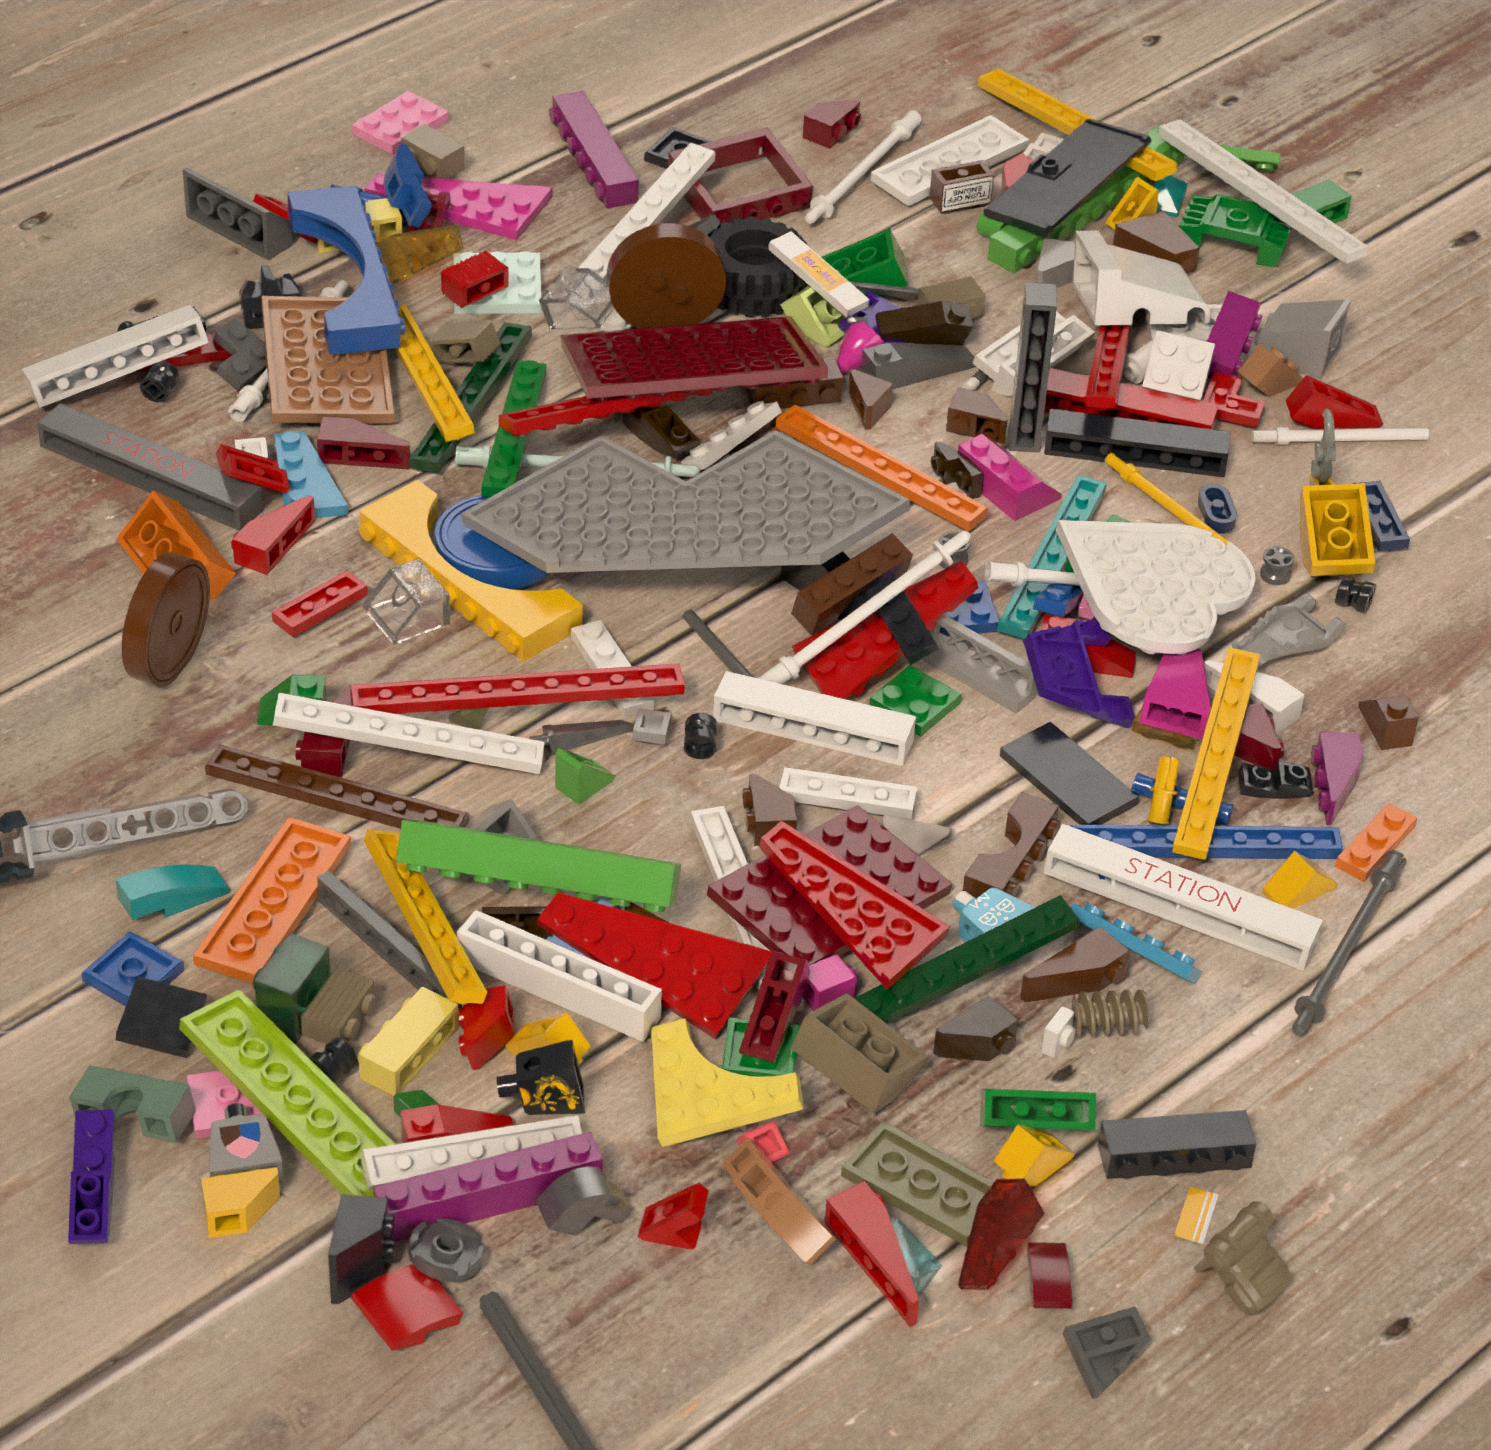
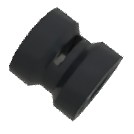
M166 361L153 364L148 374L140 382L141 393L150 401H165L171 389L179 381L178 370Z
M1345 574L1339 584L1335 603L1342 606H1354L1356 611L1366 614L1373 601L1376 584L1369 581L1362 583L1357 581L1354 576Z
M695 713L685 721L684 751L694 759H707L716 752L718 723L712 715Z
M338 1037L326 1044L325 1051L315 1052L309 1057L334 1084L339 1081L341 1074L350 1073L358 1065V1059L352 1047Z

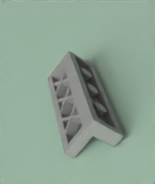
M944 614L936 620L937 626L930 631V634L939 650L924 657L922 660L1016 714L1036 698L1037 688L1029 662ZM940 626L946 628L951 638L940 633ZM964 640L972 643L977 653L970 650ZM990 654L998 658L1002 668L994 663ZM1016 669L1028 675L1027 682L1020 678Z

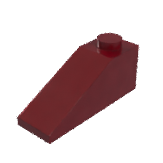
M322 417L317 437L318 455L323 464L410 470V442L352 418Z
M350 685L332 703L352 706ZM305 731L303 740H297L295 758L296 760H301V767L342 778L350 740Z
M772 950L739 1049L740 1054L775 1063L800 1006L811 972L807 960Z

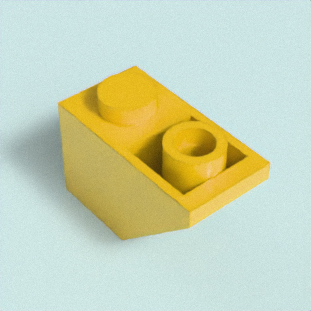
M277 1167L201 1178L209 1238L248 1232L280 1198Z

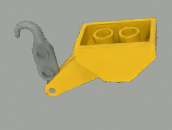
M1324 409L1322 413L1324 417V431L1321 442L1315 444V460L1311 462L1309 486H1302L1300 494V543L1303 566L1310 576L1371 574L1375 568V556L1365 483L1335 484L1331 479L1332 461L1336 460L1335 427L1332 412L1330 409Z

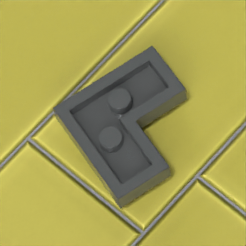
M236 318L215 333L213 340L232 355L218 366L216 373L239 392L267 369L265 343Z

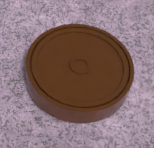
M663 223L642 228L629 235L617 246L608 263L607 284L612 305L620 317L637 328L698 324L713 313L721 302L726 287V275L720 251L711 238L691 226Z
M172 552L165 553L149 566L139 581L127 610L122 633V660L124 668L131 678L158 687L167 686L175 681L193 657L205 627L210 601L209 576L206 567L201 561Z

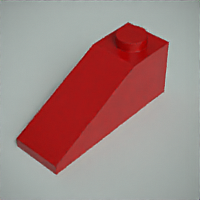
M1308 375L1302 379L1285 400L1291 419L1299 425L1305 424L1314 429H1324V417L1322 416L1324 409H1330L1332 412L1335 429L1380 428L1383 425L1376 405Z
M308 495L249 521L232 538L231 548L233 549L234 564L267 575L315 522L314 497Z
M1043 614L1041 630L1056 626L1063 628L1072 625L1073 622L1078 620ZM1113 639L1106 646L1085 645L1093 673L1132 678L1136 652Z
M438 1104L401 1111L402 1143L514 1126L511 1116Z

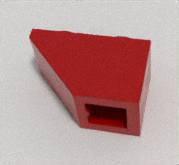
M506 985L485 988L487 994L483 1004L467 1003L464 1004L463 1008L458 1009L460 1026L462 1030L464 1029V1034L458 1036L459 1049L462 1057H468L472 1070L480 1069L515 1036L514 1006Z

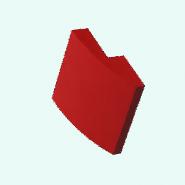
M223 444L218 448L216 452L218 464L222 472L227 476L283 493L289 491L286 470L279 468L278 461Z
M414 1264L399 1268L369 1282L353 1292L351 1297L352 1301L391 1351L423 1344L429 1331L459 1325L464 1314L438 1280L422 1273Z

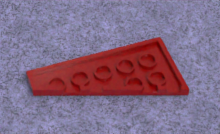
M961 560L906 588L904 592L930 632L937 626L936 620L945 612L954 611L978 589L976 578ZM876 610L805 663L803 668L821 694L847 700L852 695L857 697L865 690V683L874 675H882L904 654ZM834 625L792 645L794 655Z
M783 821L761 837L759 848L887 990L948 936L950 929L948 924Z
M559 892L556 893L537 919L538 926L588 958L662 989L661 1005L681 1018H685L687 1022L715 1040L728 1023V1018L733 1016L766 969L772 952Z

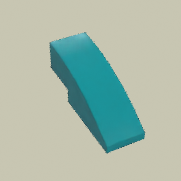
M162 866L116 878L118 900L132 921L159 910L167 918L230 893L229 887L213 866Z

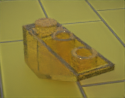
M458 225L392 234L377 242L376 246L381 248L382 264H386L388 272L387 282H392V285L464 249Z

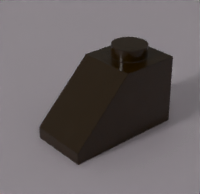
M988 995L936 1028L933 1053L941 1058L990 1061L999 1054H1005L1013 1048L1016 1043L1018 1020Z

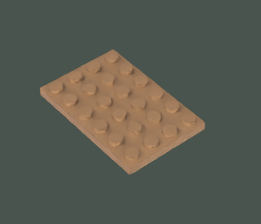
M262 296L261 308L272 423H321L323 416L352 418L362 423H394V407L386 349L329 355L324 338V313L342 304L349 297Z

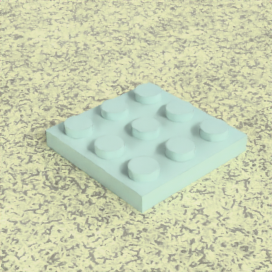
M496 251L490 253L509 267V286L464 308H460L456 302L454 303V314L542 313L540 253L528 251L520 253ZM454 253V266L456 263H460L461 260L465 261L466 258L469 259L471 256L478 255L479 253Z

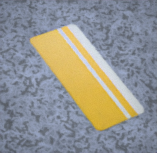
M1190 1187L1174 1235L1200 1244L1204 1243L1218 1194Z

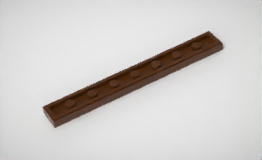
M220 744L205 766L206 775L400 829L402 820L407 819L463 828L469 822V813Z

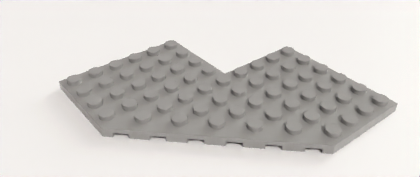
M776 430L688 481L682 480L605 437L599 436L461 513L463 525L546 573L820 565L909 511L910 499Z

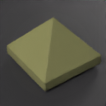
M489 708L461 709L450 714L448 718L452 723L479 730Z

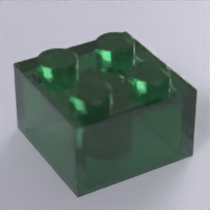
M290 933L282 945L276 946L266 966L260 968L254 976L255 1005L294 1044H297L302 1037L301 1015L331 975L329 947Z

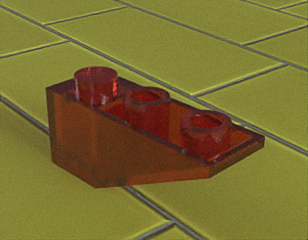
M1025 1178L996 1179L977 1204L958 1281L960 1289L989 1290L997 1282L999 1275L1007 1264L1014 1259L1018 1249L1027 1237L1034 1232L1035 1226L1045 1214Z

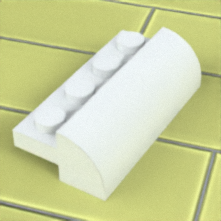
M1056 311L1050 368H1053L1090 342L1095 334V331L1075 315L1065 319ZM1020 325L978 353L973 361L976 367L994 381L991 389L1003 396L1013 395Z

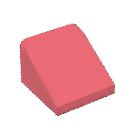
M774 1120L736 1139L738 1146L747 1138L751 1139L759 1146L771 1163L790 1154Z

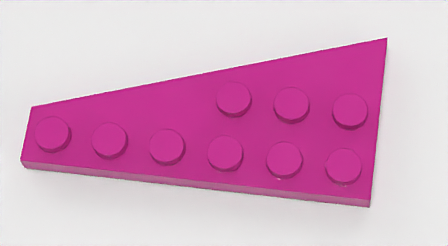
M376 174L364 188V191L386 196L384 188L385 174ZM423 177L421 184L423 190L430 191L431 194L439 195L440 192H449L450 206L446 211L444 220L517 240L553 197V187L428 177Z

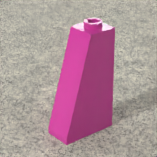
M1201 649L1187 652L1184 655L1164 653L1146 691L1140 723L1203 739L1211 706Z

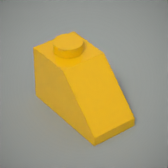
M567 1012L526 1023L504 1045L509 1052L517 1056L520 1052L566 1040H573L579 1065L583 1062L581 1057L591 1048V1045Z
M1017 1125L993 1162L1003 1169L1001 1175L1015 1186L1020 1187L1021 1184L1036 1187L1071 1161L1076 1153L1049 1132Z

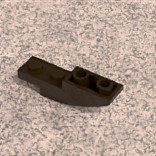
M667 404L661 407L642 406L636 408L634 412L623 413L622 423L641 441L659 452L676 455L700 445V440Z

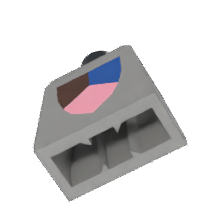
M241 1103L228 1105L224 1109L225 1119L216 1120L211 1123L210 1177L277 1167L279 1183H282V1157L266 1117L262 1114L248 1115L246 1106Z

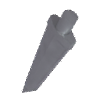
M850 282L858 290L907 300H918L919 288Z
M623 720L559 725L549 724L542 726V735L531 736L529 739L543 741L544 748L547 747L550 754L555 755L558 748L569 750L633 731L634 724Z

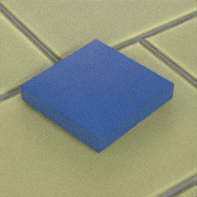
M129 931L81 973L82 981L126 1006L137 976L170 984L184 971V962Z

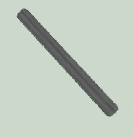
M495 1291L490 1292L488 1295H483L480 1298V1309L568 1449L597 1450L500 1295Z

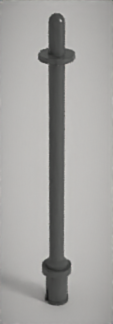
M1397 850L1388 851L1380 867L1372 872L1370 881L1373 886L1310 996H1301L1296 1001L1294 1010L1298 1017L1292 1025V1032L1295 1035H1303L1310 1023H1318L1324 1018L1326 1010L1322 1002L1384 893L1393 891L1398 884V875L1407 863L1406 858L1401 860L1404 856L1403 853Z

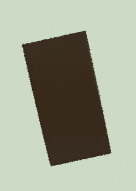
M940 441L935 442L934 454L931 457V467L934 473L938 474L945 484L956 482L958 488L962 489L969 498L981 497L984 473L980 468L957 449Z

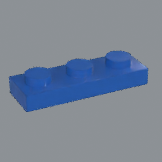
M1052 583L1035 597L1033 609L1064 617L1081 603L1084 593L1081 586Z

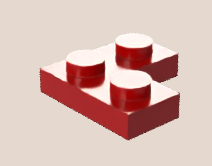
M1214 371L1202 401L1219 404L1217 420L1220 419L1237 423L1241 426L1257 428L1264 411L1265 401L1239 396L1242 378Z

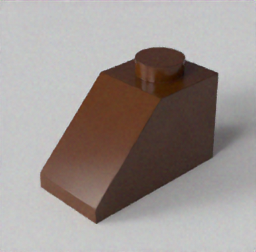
M1407 695L1359 702L1358 707L1381 750L1412 746L1419 717Z

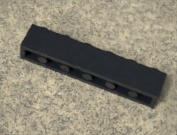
M1050 409L1044 455L1105 462L1106 457L1113 453L1126 464L1132 463L1137 467L1225 478L1231 432Z

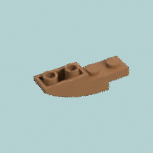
M747 1138L722 1163L733 1177L731 1180L807 1265L810 1266L836 1240L800 1193L788 1184L759 1146L751 1139Z

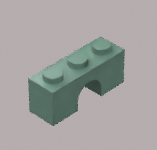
M90 1065L69 1096L74 1115L75 1111L113 1109L116 1120L124 1113L136 1111L143 1136L175 1143L178 1142L196 1112L189 1085Z

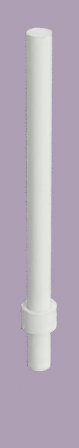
M1275 427L1274 430H1252L1251 441L1274 442L1275 445H1288L1289 442H1321L1324 429L1289 430L1288 427ZM1335 429L1334 441L1428 440L1429 429Z

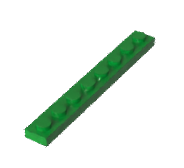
M533 360L517 361L502 414L538 406L546 377V364ZM498 426L481 486V496L492 497L517 483L531 431H529V435L517 437L512 436L510 432Z

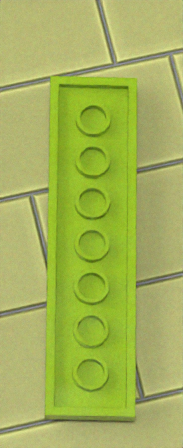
M240 989L180 1019L179 1029L341 1194L373 1197V1190H368L360 1154L364 1149L395 1145V1143Z

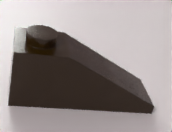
M946 301L877 312L875 315L878 335L881 339L916 344L963 345L973 328L969 305Z

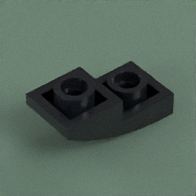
M1278 760L1273 770L1242 762L1238 770L1240 795L1286 799L1309 796L1313 791L1310 768L1299 764Z

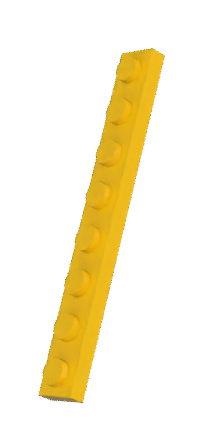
M406 304L399 305V317L404 319L405 335H400V348L394 349L446 442L460 440L465 436L475 434L473 422Z
M1228 647L1172 853L1206 860L1261 654Z
M367 829L363 841L449 1001L457 1004H483L487 991L421 872L406 870V863L396 862L400 833Z

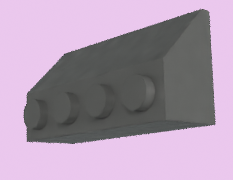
M187 167L183 169L186 217L268 261L293 246L290 221Z

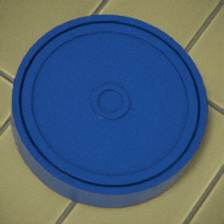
M476 495L464 499L448 508L437 521L435 527V548L437 552L452 567L475 580L496 587L514 590L532 585L550 574L462 524L461 513L490 497Z

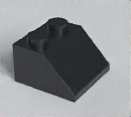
M341 1194L328 1252L331 1304H340L352 1297L353 1292L383 1276L387 1262L393 1263L396 1241L389 1238L393 1236L395 1216L388 1214V1198Z

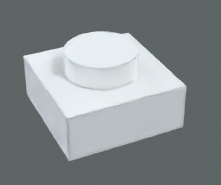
M265 437L235 440L236 449L268 458Z
M1062 1006L1045 1028L1041 1053L1055 1058L1062 1047L1068 1048L1076 1033V1029L1072 1027L1074 1011Z

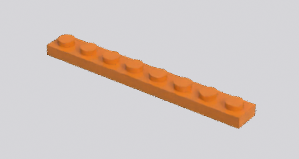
M797 405L792 406L776 418V428L968 532L987 517L988 507Z

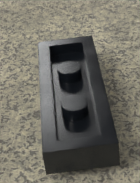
M893 575L867 590L869 598L871 599L896 580L895 576ZM904 590L877 610L910 665L939 650L935 640Z

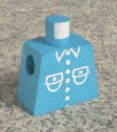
M997 888L988 889L977 899L966 891H962L953 902V908L960 912L958 934L965 942L1035 908Z

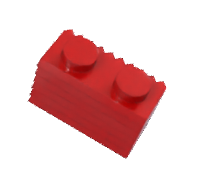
M486 250L483 253L480 252L478 255L471 256L469 259L466 258L465 261L461 260L455 266H449L441 271L442 294H445L446 298L449 297L453 303L456 302L460 308H464L509 286V267Z

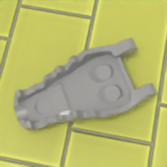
M1306 593L1294 602L1274 606L1271 611L1267 610L1264 619L1260 617L1256 625L1251 627L1249 635H1245L1239 642L1236 639L1233 640L1231 648L1261 654L1259 667L1279 657L1315 651L1326 647L1340 635L1346 624L1337 617L1332 619L1326 626L1320 623L1308 613L1314 607L1316 600Z

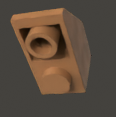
M1261 344L1258 345L1237 371L1269 397L1297 386L1303 379L1296 372L1300 368L1275 347L1268 350Z

